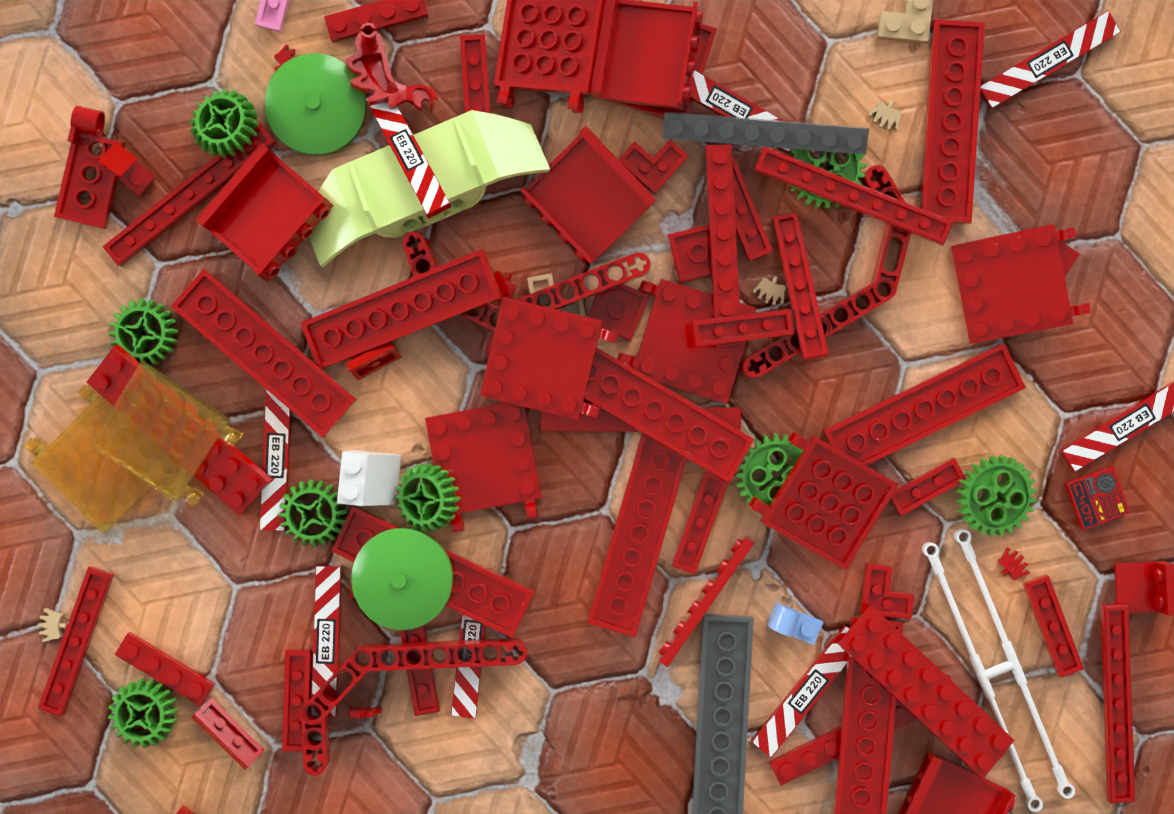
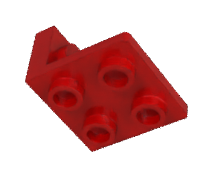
M1151 561L1114 564L1116 604H1128L1129 613L1160 612L1168 616L1174 615L1173 563Z

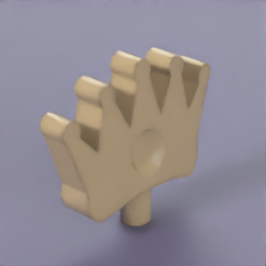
M880 101L868 113V116L876 113L873 123L881 118L879 128H882L887 121V130L891 128L893 123H895L894 129L897 130L899 129L902 112L901 110L893 109L895 102L890 101L887 106L883 101Z
M774 276L772 282L763 277L761 282L753 289V292L756 293L760 289L759 299L766 293L765 303H768L769 299L773 296V305L776 304L779 297L781 299L780 303L784 304L786 287L785 285L776 284L779 279Z
M45 608L43 611L47 612L48 615H41L40 619L46 622L38 624V627L46 628V630L40 631L39 634L48 636L42 639V642L61 638L63 636L62 628L66 629L67 624L62 623L64 616L62 613Z

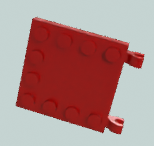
M507 0L494 86L500 88L497 103L503 104V107L513 108V89L570 93L568 109L572 110L573 113L583 114V95H591L590 90L605 0Z
M1051 224L951 246L970 344L1074 324L1072 316L1091 313L1089 303L1070 306L1059 251V241L1076 238L1075 227L1056 231L1055 225Z
M660 279L659 286L642 280L639 291L654 295L655 299L637 358L620 352L618 360L660 384L728 404L747 340L742 341V347L715 348V345L693 347L690 322L714 319L713 294L664 279ZM740 303V315L754 314L757 308Z
M503 296L480 396L575 420L580 419L581 413L598 418L601 406L584 402L598 339L616 343L619 332L601 328L603 320Z
M502 403L425 418L434 466H441V470L449 471L448 478H455L453 486L459 487L455 494L461 499L455 502V504L460 509L454 512L456 517L451 520L453 533L465 530L462 513L525 501L527 518L538 517L535 499L542 498L525 407Z
M792 432L788 441L803 450L770 505L754 496L748 505L751 506V509L763 515L760 521L764 525L846 570L899 484L814 435L808 441L797 433Z

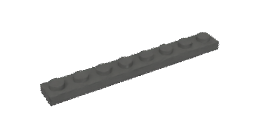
M665 112L663 138L863 155H866L869 128L676 112Z

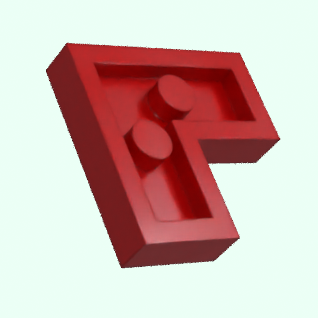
M670 139L653 158L634 141L619 160L653 194H656L689 155Z
M872 563L865 564L860 613L863 614L869 606H873L885 617L911 620L914 594L890 591L892 566Z

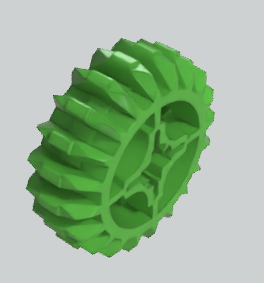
M222 89L220 94L217 91H213L211 98L204 95L205 102L203 104L197 102L199 109L192 111V115L195 118L189 120L190 125L193 126L190 131L194 136L195 143L201 146L204 152H209L215 157L220 155L226 158L228 153L236 157V150L238 149L241 152H245L243 146L246 143L252 145L250 137L257 136L253 129L259 127L256 121L258 114L254 110V105L244 95H239L233 90L229 93L227 90Z
M139 299L137 304L131 300L129 301V308L124 305L120 307L122 315L119 313L113 314L114 318L117 319V323L110 322L109 326L115 327V332H109L108 335L115 337L116 340L112 341L110 345L114 347L119 344L139 363L141 362V365L144 367H148L150 362L153 365H157L159 363L158 357L161 360L167 359L165 351L169 353L174 351L169 345L170 343L177 344L178 342L177 339L172 338V334H178L179 330L172 329L171 327L177 321L176 319L168 320L172 312L169 310L164 311L165 306L163 304L156 306L154 300H149L146 303L145 299ZM140 313H144L136 325H128L132 318ZM153 316L160 323L161 333L157 332L154 328L155 320H153ZM134 329L146 330L147 333L153 334V336L140 335V333L135 332ZM126 333H129L132 336V346H134V349L129 345ZM151 341H159L153 350L144 353V349L148 348Z
M430 463L415 465V467L405 471L406 475L399 478L402 484L396 486L400 491V494L395 496L400 501L396 508L403 511L400 517H407L406 524L413 525L416 530L422 529L423 532L437 531L442 527L448 526L450 524L449 521L456 517L454 512L460 509L455 504V502L461 499L455 494L459 490V487L453 486L455 478H448L449 471L441 470V466H433Z
M314 479L308 481L307 488L306 483L301 481L299 482V489L295 486L290 488L293 496L287 493L284 494L283 497L288 503H280L279 507L286 509V512L279 513L278 517H286V521L282 522L280 526H289L290 529L286 531L285 535L289 536L294 533V543L303 538L302 546L306 547L310 540L311 546L315 548L318 546V539L322 546L327 544V537L333 541L336 539L334 532L341 533L342 528L337 524H345L346 519L341 518L340 515L347 514L348 510L340 509L339 506L343 504L337 503L338 491L333 494L330 493L334 487L332 484L323 489V480H320L316 487ZM306 493L320 495L313 504L299 500ZM326 500L332 509V520L324 512ZM317 506L316 510L318 512L316 514H318V517L309 520V514L311 513H308V510ZM295 507H297L296 510H298L302 515V521L300 523V526L297 524L295 520ZM313 523L327 527L322 533L306 532Z
M144 679L138 680L137 683L131 681L127 684V687H121L119 694L114 695L112 698L115 703L109 706V709L114 713L110 714L108 719L115 721L110 729L117 728L119 732H117L116 737L119 738L123 735V744H127L132 740V747L135 748L140 744L142 748H147L150 744L156 746L159 744V740L164 741L168 737L167 733H171L174 730L171 724L176 723L178 718L172 715L178 712V708L171 706V704L176 702V699L171 698L169 700L167 697L171 690L168 689L163 692V684L159 683L155 686L154 680H148L145 683ZM141 694L148 696L152 699V701L145 702L142 698H138L136 695ZM149 707V709L145 712L146 715L137 720V718L141 716L140 712ZM157 708H159L160 711V721L159 718L156 717ZM127 709H128L129 712H130V718H129V719H128V716H127ZM141 725L145 730L149 729L150 732L139 731L134 726Z

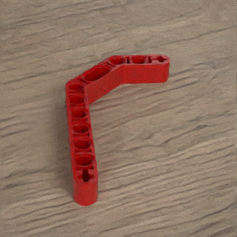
M874 165L864 172L865 177L861 179L863 186L877 190L884 185L886 188L881 190V193L888 194L905 202L888 171L883 166ZM878 175L879 179L872 182L870 178ZM885 223L871 283L820 313L825 338L895 296L911 233ZM893 239L898 242L899 251L893 271L888 272L884 269V260L889 241ZM879 284H884L888 289L885 297L878 294L877 287ZM858 296L866 300V307L863 310L856 306ZM836 309L842 310L845 314V319L842 323L834 318ZM794 334L781 336L746 357L741 363V371L744 376L748 378L760 377L801 353L800 347L795 348L791 345L790 340ZM772 347L778 348L781 352L778 361H773L769 357V350ZM762 359L766 362L756 368L757 373L748 371L750 360L752 363Z
M415 231L405 234L402 245L414 276L422 274L420 264L425 260L430 263V270L439 267L427 236ZM414 238L421 241V243L417 244L418 249L412 247V244L415 243ZM634 253L517 300L539 305V298L547 294L551 298L549 307L560 309L647 275L651 270V261L644 253ZM637 258H640L641 261H646V264L643 265V271L634 268L629 270L632 276L628 277V271L623 263L627 262V265L630 267L636 264ZM614 267H620L623 272L621 279L618 281H612L609 277V272ZM590 276H596L599 281L598 287L594 290H589L586 287V280ZM571 285L575 289V294L573 298L567 300L563 297L562 291L565 286ZM487 303L481 306V312L477 316H472L468 313H462L460 316L495 330L496 326L492 319L499 312L500 306Z
M520 638L365 644L359 646L308 700L302 709L304 770L311 776H318L325 771L330 762L328 714L367 672L518 665L524 662L527 657L526 643ZM502 646H505V658H501ZM513 646H518V650L521 652L516 657L513 652L506 651H512ZM493 647L497 650L498 654L494 658H488L484 654V649ZM461 648H468L472 652V657L463 659L459 656L458 651ZM442 649L446 652L447 657L444 660H437L433 655V651ZM411 650L418 651L421 654V659L419 661L410 660L408 652ZM386 651L394 653L396 660L391 663L385 661L383 653ZM358 653H367L370 657V662L366 664L361 663L357 657ZM343 671L351 673L353 680L343 692L334 698L328 696L326 688L338 674ZM309 706L319 707L321 715H312L309 712ZM310 732H319L322 740L314 741L310 737ZM316 750H319L317 760L321 762L320 766L317 765L316 761H312L316 755Z

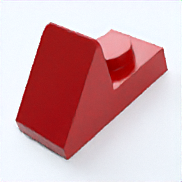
M114 143L98 160L103 167L137 196L155 178L137 161V157L117 143Z

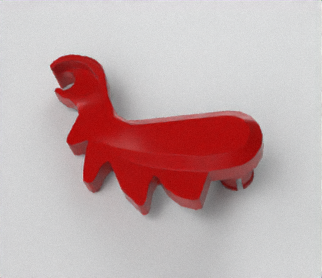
M368 22L362 24L360 27L361 31L355 39L356 54L346 59V66L349 71L359 76L350 80L351 87L360 92L373 93L368 97L369 106L388 101V107L392 110L404 102H409L421 111V103L429 101L430 112H432L434 100H438L436 91L431 87L421 84L407 86L394 81L391 76L381 35L376 31L374 24Z

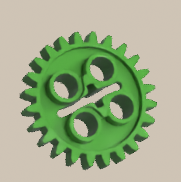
M791 149L789 152L793 158L818 168L825 163L827 155L826 151H820L821 158L814 159L810 156V150ZM831 152L826 166L830 169L828 172L862 185L858 179H863L865 174L860 172V170L864 169L867 164L860 163L859 160L865 155L841 153L845 157V164H838L834 159L835 153L838 152ZM792 187L790 192L798 190L799 194L796 199L799 200L805 197L806 206L811 201H814L815 209H818L821 203H823L825 210L830 208L831 202L795 187ZM833 203L835 208H838L840 206L838 204Z
M776 433L773 434L772 440H769L767 435L764 434L763 442L761 443L755 438V447L752 448L750 446L748 454L743 458L744 461L739 465L741 471L735 472L734 475L741 478V480L736 482V486L744 487L739 492L740 495H748L745 500L747 504H749L754 496L770 505L774 499L769 494L771 488L782 486L789 470L793 468L803 450L788 442L786 434L782 436L781 440H779ZM774 451H781L780 460L771 462L770 455ZM788 458H792L791 462L785 464ZM756 469H763L764 474L762 478L758 480L752 479V473ZM773 470L780 474L778 478L771 474ZM766 484L763 490H759L760 486Z
M990 455L989 461L980 458V466L972 463L974 471L971 473L965 470L964 473L968 477L967 480H959L964 487L956 489V492L962 494L961 498L956 499L957 503L963 505L958 509V512L965 514L962 520L969 523L970 528L977 529V532L983 535L986 533L993 537L996 533L999 536H1003L1004 530L1012 534V526L1021 528L1020 520H1029L1025 513L1027 511L1034 512L1029 505L1030 503L1037 502L1036 499L1031 497V494L1036 493L1037 489L1030 487L1035 482L1034 479L1027 478L1031 472L1023 469L1024 464L1016 463V459L1011 457L1007 459L1003 455H999L998 458ZM1002 473V479L997 483V477ZM983 489L982 496L977 498L978 492ZM1015 493V499L1010 502L1011 496ZM996 508V514L991 518V513Z

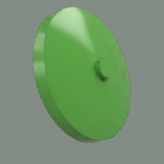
M319 53L303 54L285 62L270 79L265 94V113L271 129L285 145L306 155H328L348 146L359 134L367 111L365 92H360L351 87L350 80L357 76L350 72L346 64L341 60Z
M394 528L374 536L361 548L352 568V590L361 610L377 624L394 630L414 629L433 620L446 606L453 588V569L446 551L433 537L412 528Z

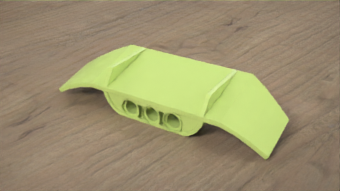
M471 110L415 134L414 137L451 204V208L429 219L390 145L334 168L319 190V193L334 206L330 209V214L327 218L317 224L313 234L309 237L320 266L325 267L347 247L376 233L386 238L402 237L408 232L419 230L471 208L481 200L486 191V186L514 176L549 172V165L531 124L495 114Z

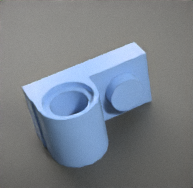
M778 602L775 603L767 622V626L774 631L789 637L793 636L812 645L815 644L823 625L822 620Z

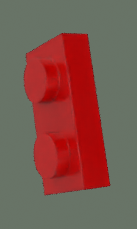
M391 341L375 347L366 353L354 356L352 360L346 362V365L352 375L357 380H360L402 358L398 348Z

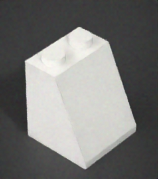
M360 450L343 451L337 503L357 506L396 505L397 499L395 496L398 494L396 486L399 484L401 455Z

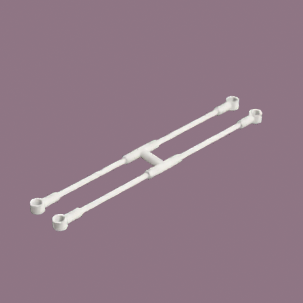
M958 529L954 533V539L960 543L967 561L972 566L1003 642L1001 645L1008 660L986 670L979 655L974 650L943 574L944 569L938 556L939 547L935 543L926 542L922 546V552L929 558L935 575H938L969 651V659L985 698L989 700L998 725L1008 733L995 701V694L989 679L1012 670L1018 686H1021L1052 762V770L1058 782L1057 791L1066 799L1072 798L1075 794V788L1068 783L1064 770L1057 761L1026 685L1027 680L1011 641H1008L975 560L977 557L970 543V532L965 529ZM962 532H965L966 539L964 541H960L959 535ZM932 545L934 547V552L932 554H928L927 548ZM1012 743L1008 749L1021 779L1020 783L1026 796L1025 805L1031 811L1038 812L1042 809L1043 802L1036 796L1030 779L1026 777ZM1069 786V791L1064 794L1063 789ZM1037 800L1036 806L1031 807V802Z

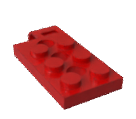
M77 105L71 114V127L67 140L71 144L54 217L106 229L118 179L103 167L98 160L114 143H117L124 149L126 144L102 137L105 126V113L103 111ZM96 143H101L103 146V151L99 156H93L91 152L92 146ZM92 167L96 168L97 177L92 181H88L86 171ZM84 192H89L92 197L88 205H82L80 202V197Z

